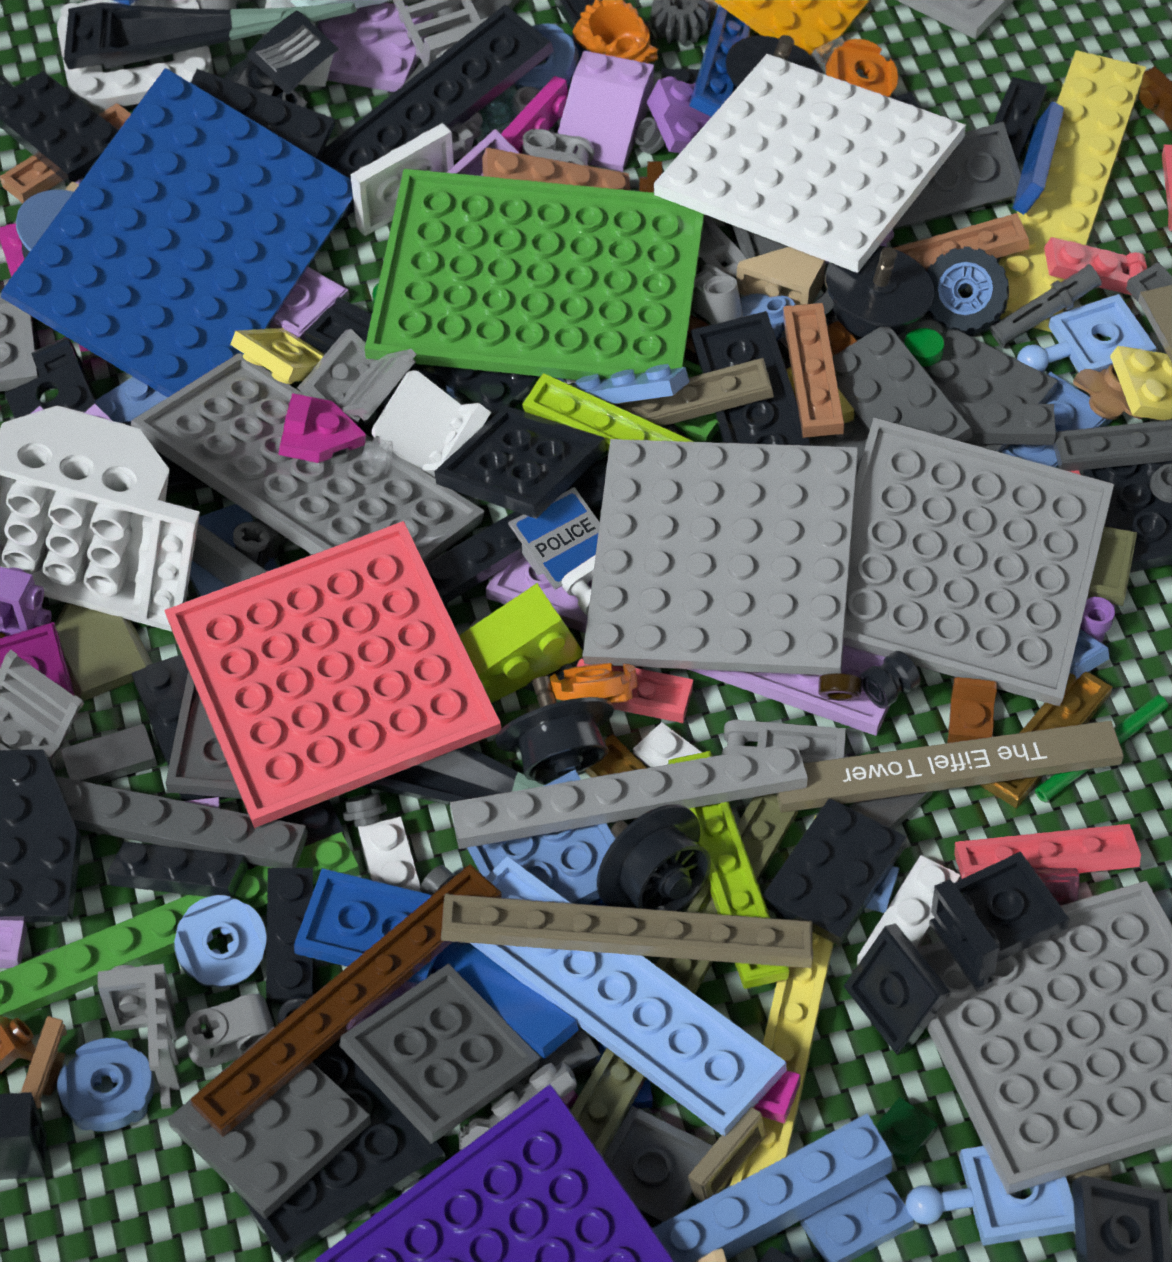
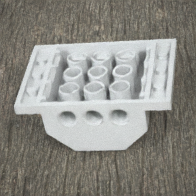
M58 405L4 422L0 427V567L8 569L15 567L26 571L28 574H32L35 585L44 588L45 597L106 614L121 616L124 619L172 632L164 610L186 602L200 512L165 502L169 468L139 428Z

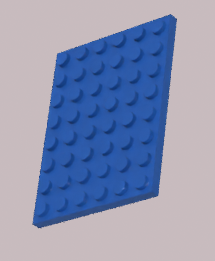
M164 68L1 291V298L164 396L169 397L236 354L242 353L230 345L235 331L268 328L352 203L351 179L167 68Z

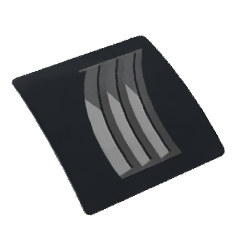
M297 10L273 27L248 52L247 56L289 95L308 74L336 53L339 48Z

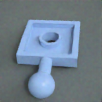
M1118 294L1050 316L1048 327L1059 344L1044 349L1038 345L1025 346L1019 352L1017 360L1040 372H1044L1048 363L1069 357L1078 372L1084 369L1101 372L1113 364L1110 355L1117 346L1156 352L1157 348ZM1100 334L1104 337H1110L1111 340L1100 341L1093 335Z
M984 1146L961 1149L959 1158L967 1188L940 1193L934 1187L921 1185L912 1189L906 1198L908 1213L915 1219V1222L920 1224L934 1223L941 1217L943 1211L972 1207L982 1246L1075 1231L1074 1205L1066 1176L1030 1187L1031 1196L1026 1199H1016L1007 1194Z

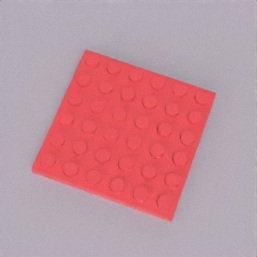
M404 521L164 610L254 828L497 734L501 730L498 716Z

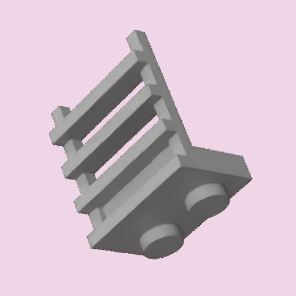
M393 0L399 12V19L401 23H404L407 29V36L409 40H412L416 48L415 53L418 58H421L424 68L487 19L480 20L471 0H427L408 7L405 6L403 0ZM461 3L465 7V9L416 25L412 21V19ZM468 21H471V22H472V23H469V24H465V25H462V26H459V27H456V28H453V29H450V30H447V31H444V32H441V33H438V34H435V35L426 37L425 40H424V43L422 42V39H421L422 36H425V35H428V34H432V33H435V32H438V31H441V30H444V29H447V28H450V27H453V26H456V25H459V24H462V23H465V22H468Z
M352 329L345 330L297 388L305 396L333 401L354 422H358L360 418L368 420L415 363L413 358L417 354L412 349L387 354L379 360L366 359V343Z
M10 650L5 655L0 667V750L43 749L51 760L67 740L65 737L71 731V725L78 717L77 712L82 708L83 700L73 696Z
M164 964L140 967L120 965L111 970L99 971L98 989L111 1030L121 1031L148 1027L150 1071H155L157 1076L162 1109L171 1108V1091L180 1090V1083L175 1065H179L178 1054L174 1044V1040H177V1031L173 1016H176V1007Z

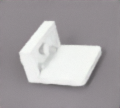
M409 371L374 424L372 435L397 456L435 478L434 471L485 425L484 423L491 412L480 403L461 405L419 371Z

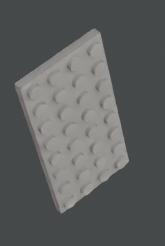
M242 353L236 354L131 420V426L141 429L155 450L312 555L404 521L426 565L479 526L483 521L484 510L455 491L437 485L435 478L400 458L367 434L364 446L353 450L348 448L333 453L332 458L320 463L278 455L291 395L293 393L304 394L289 384L277 381L272 377V373L262 366L246 361Z

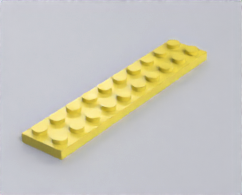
M1075 51L1057 104L1063 106L1064 112L1044 191L1027 213L1023 215L1017 211L1028 236L1030 249L1003 256L998 263L1000 266H1003L1009 284V300L1007 301L1005 313H1002L1000 316L1001 320L1050 290V285L1053 282L1065 280L1050 276L1048 272L1044 246L1051 237L1083 245L1088 244L1140 91L1143 72L1146 71L1145 66ZM1063 308L1054 315L1064 312L1065 309ZM1050 317L1034 328L1051 332L1048 327Z

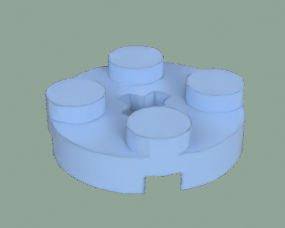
M209 896L189 907L179 922L174 941L175 954L184 972L200 985L217 988L231 987L248 979L262 961L267 941L266 930L261 917L248 904L232 899L229 896ZM220 929L223 935L231 934L233 941L227 945L229 952L220 954L218 949L210 950L207 943L213 940L212 932L214 930Z

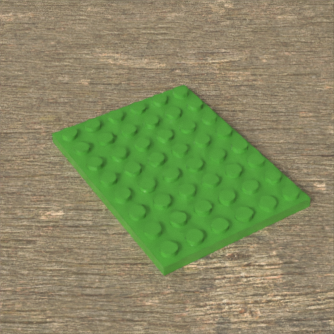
M403 169L365 345L366 359L379 360L387 354L412 349L417 354L413 358L415 364L541 376L544 373L553 378L578 380L595 374L599 375L600 380L609 379L612 374L628 369L634 370L635 374L646 373L647 369L662 364H668L670 369L681 368L684 365L705 214L656 196L651 192Z

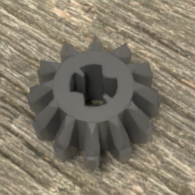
M653 0L650 24L652 29L655 30L658 39L666 38L668 44L678 41L684 46L687 40L697 42L698 37L705 35L708 29L710 8L705 0Z

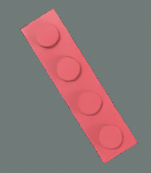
M1130 824L955 842L954 853L962 879L1020 851L1039 877L1140 867L1141 852Z

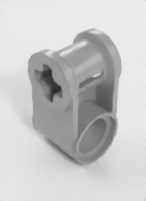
M533 129L523 135L522 154L588 166L595 154L591 142L580 136L552 133L544 129ZM578 146L577 153L574 154L573 151Z
M712 263L704 265L701 272L696 274L691 311L696 312L712 325L743 317L737 280L719 270Z
M247 994L233 1001L193 1013L187 1019L185 1025L186 1037L189 1041L188 1054L192 1062L200 1067L210 1068L235 1060L274 1026L264 996L260 994ZM205 1021V1028L201 1029V1022ZM210 1048L214 1049V1055L212 1056L210 1055Z

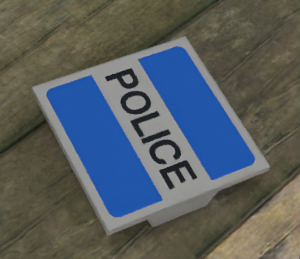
M575 487L562 493L537 519L523 514L508 523L521 541L522 554L537 575H545L554 590L562 587L561 581L566 574L596 555L600 522Z

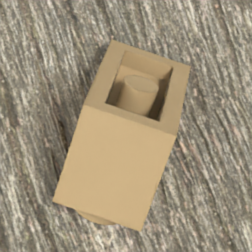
M791 247L742 260L737 266L736 280L739 294L746 296L759 293L769 297L787 296L794 301L795 305L813 304L824 284L826 261Z

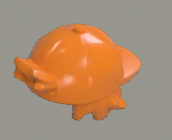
M595 0L593 6L587 5L585 8L586 12L580 14L582 18L576 23L572 35L574 41L590 52L648 64L649 62L657 61L658 50L650 45L649 29L643 19L638 16L637 9H634L631 3L626 4L624 0Z

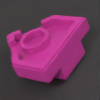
M293 393L285 418L278 455L320 463L332 458L333 453L348 448L353 450L364 446L366 434L333 401Z

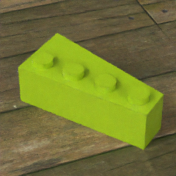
M538 583L459 635L491 703L526 686L531 680L546 676L560 669L561 666L570 664L583 657V650Z

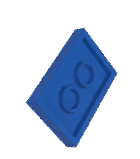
M322 868L294 943L295 954L348 967L432 895ZM436 957L407 980V982L419 984L431 976Z

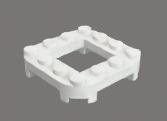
M91 0L79 4L69 3L64 5L57 24L63 59L68 8L100 2L123 3L113 0ZM137 0L131 4L199 9L196 0ZM208 46L173 53L174 61L103 73L101 64L68 70L64 62L69 91L97 114L102 113L116 103L120 106L139 104L164 68H167L188 82H191L196 69L213 74Z

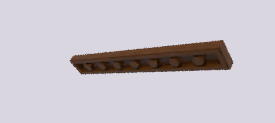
M469 864L191 1097L192 1107L224 1137L453 942L441 941L445 894L502 898L501 891Z

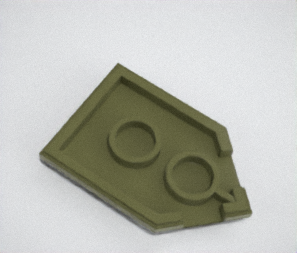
M65 603L55 625L58 629L75 696L85 701L133 682L132 672L153 664L131 620Z

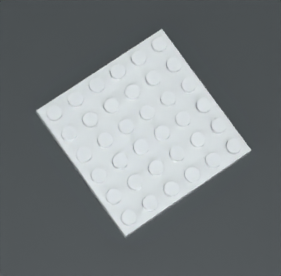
M766 54L655 181L654 195L858 273L965 137L966 125Z

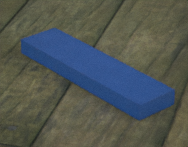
M1054 101L1050 103L1033 127L1012 208L1023 215L1030 210L1045 188L1064 112L1063 106Z
M452 942L437 955L431 975L447 964H450L493 1010L544 1059L578 1031L576 1019L520 982L471 943Z

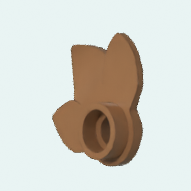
M1113 364L1101 372L1084 369L1076 374L1073 384L1091 395L1089 405L1098 416L1111 420L1119 418L1123 412L1132 416ZM1133 416V417H1135V418H1137V419H1142V418H1143V417Z

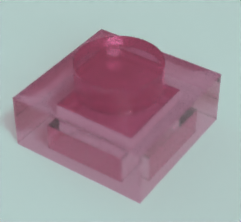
M1033 868L1060 906L1078 901L1079 872L1077 868Z

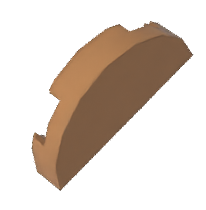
M49 1016L46 1018L20 1092H31L37 1109L42 1107L41 1096H49L53 1093L65 1059L64 1053L57 1052L62 1036L67 1035L63 1020Z

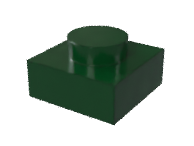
M901 1097L895 1101L875 1125L890 1153L908 1166L933 1137L938 1126L935 1121Z

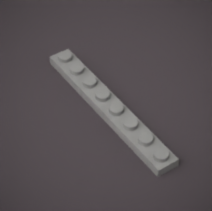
M797 742L455 801L450 802V809L458 847L462 849L638 818L646 812L664 805L678 804L687 808H694L807 788L808 777Z

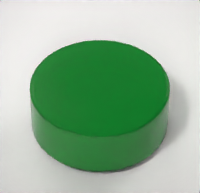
M919 328L909 332L905 337L904 345L922 367L932 366L941 360L944 340L935 330Z

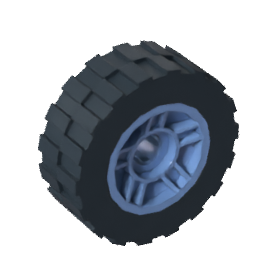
M971 247L950 249L948 253L938 256L936 258L937 261L927 269L934 287L933 301L927 312L930 317L945 325L947 329H956L970 337L980 332L983 334L989 331V326L998 323L1000 316L1006 311L1007 301L1009 300V284L1005 270L1002 265L1000 266L997 263V259L993 255L986 254L985 250L980 248L978 250L971 249ZM971 285L973 294L969 298H962L958 294V290Z

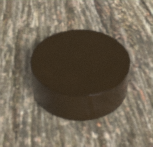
M825 674L819 677L818 694L825 699L851 701L861 696L862 679L857 676Z

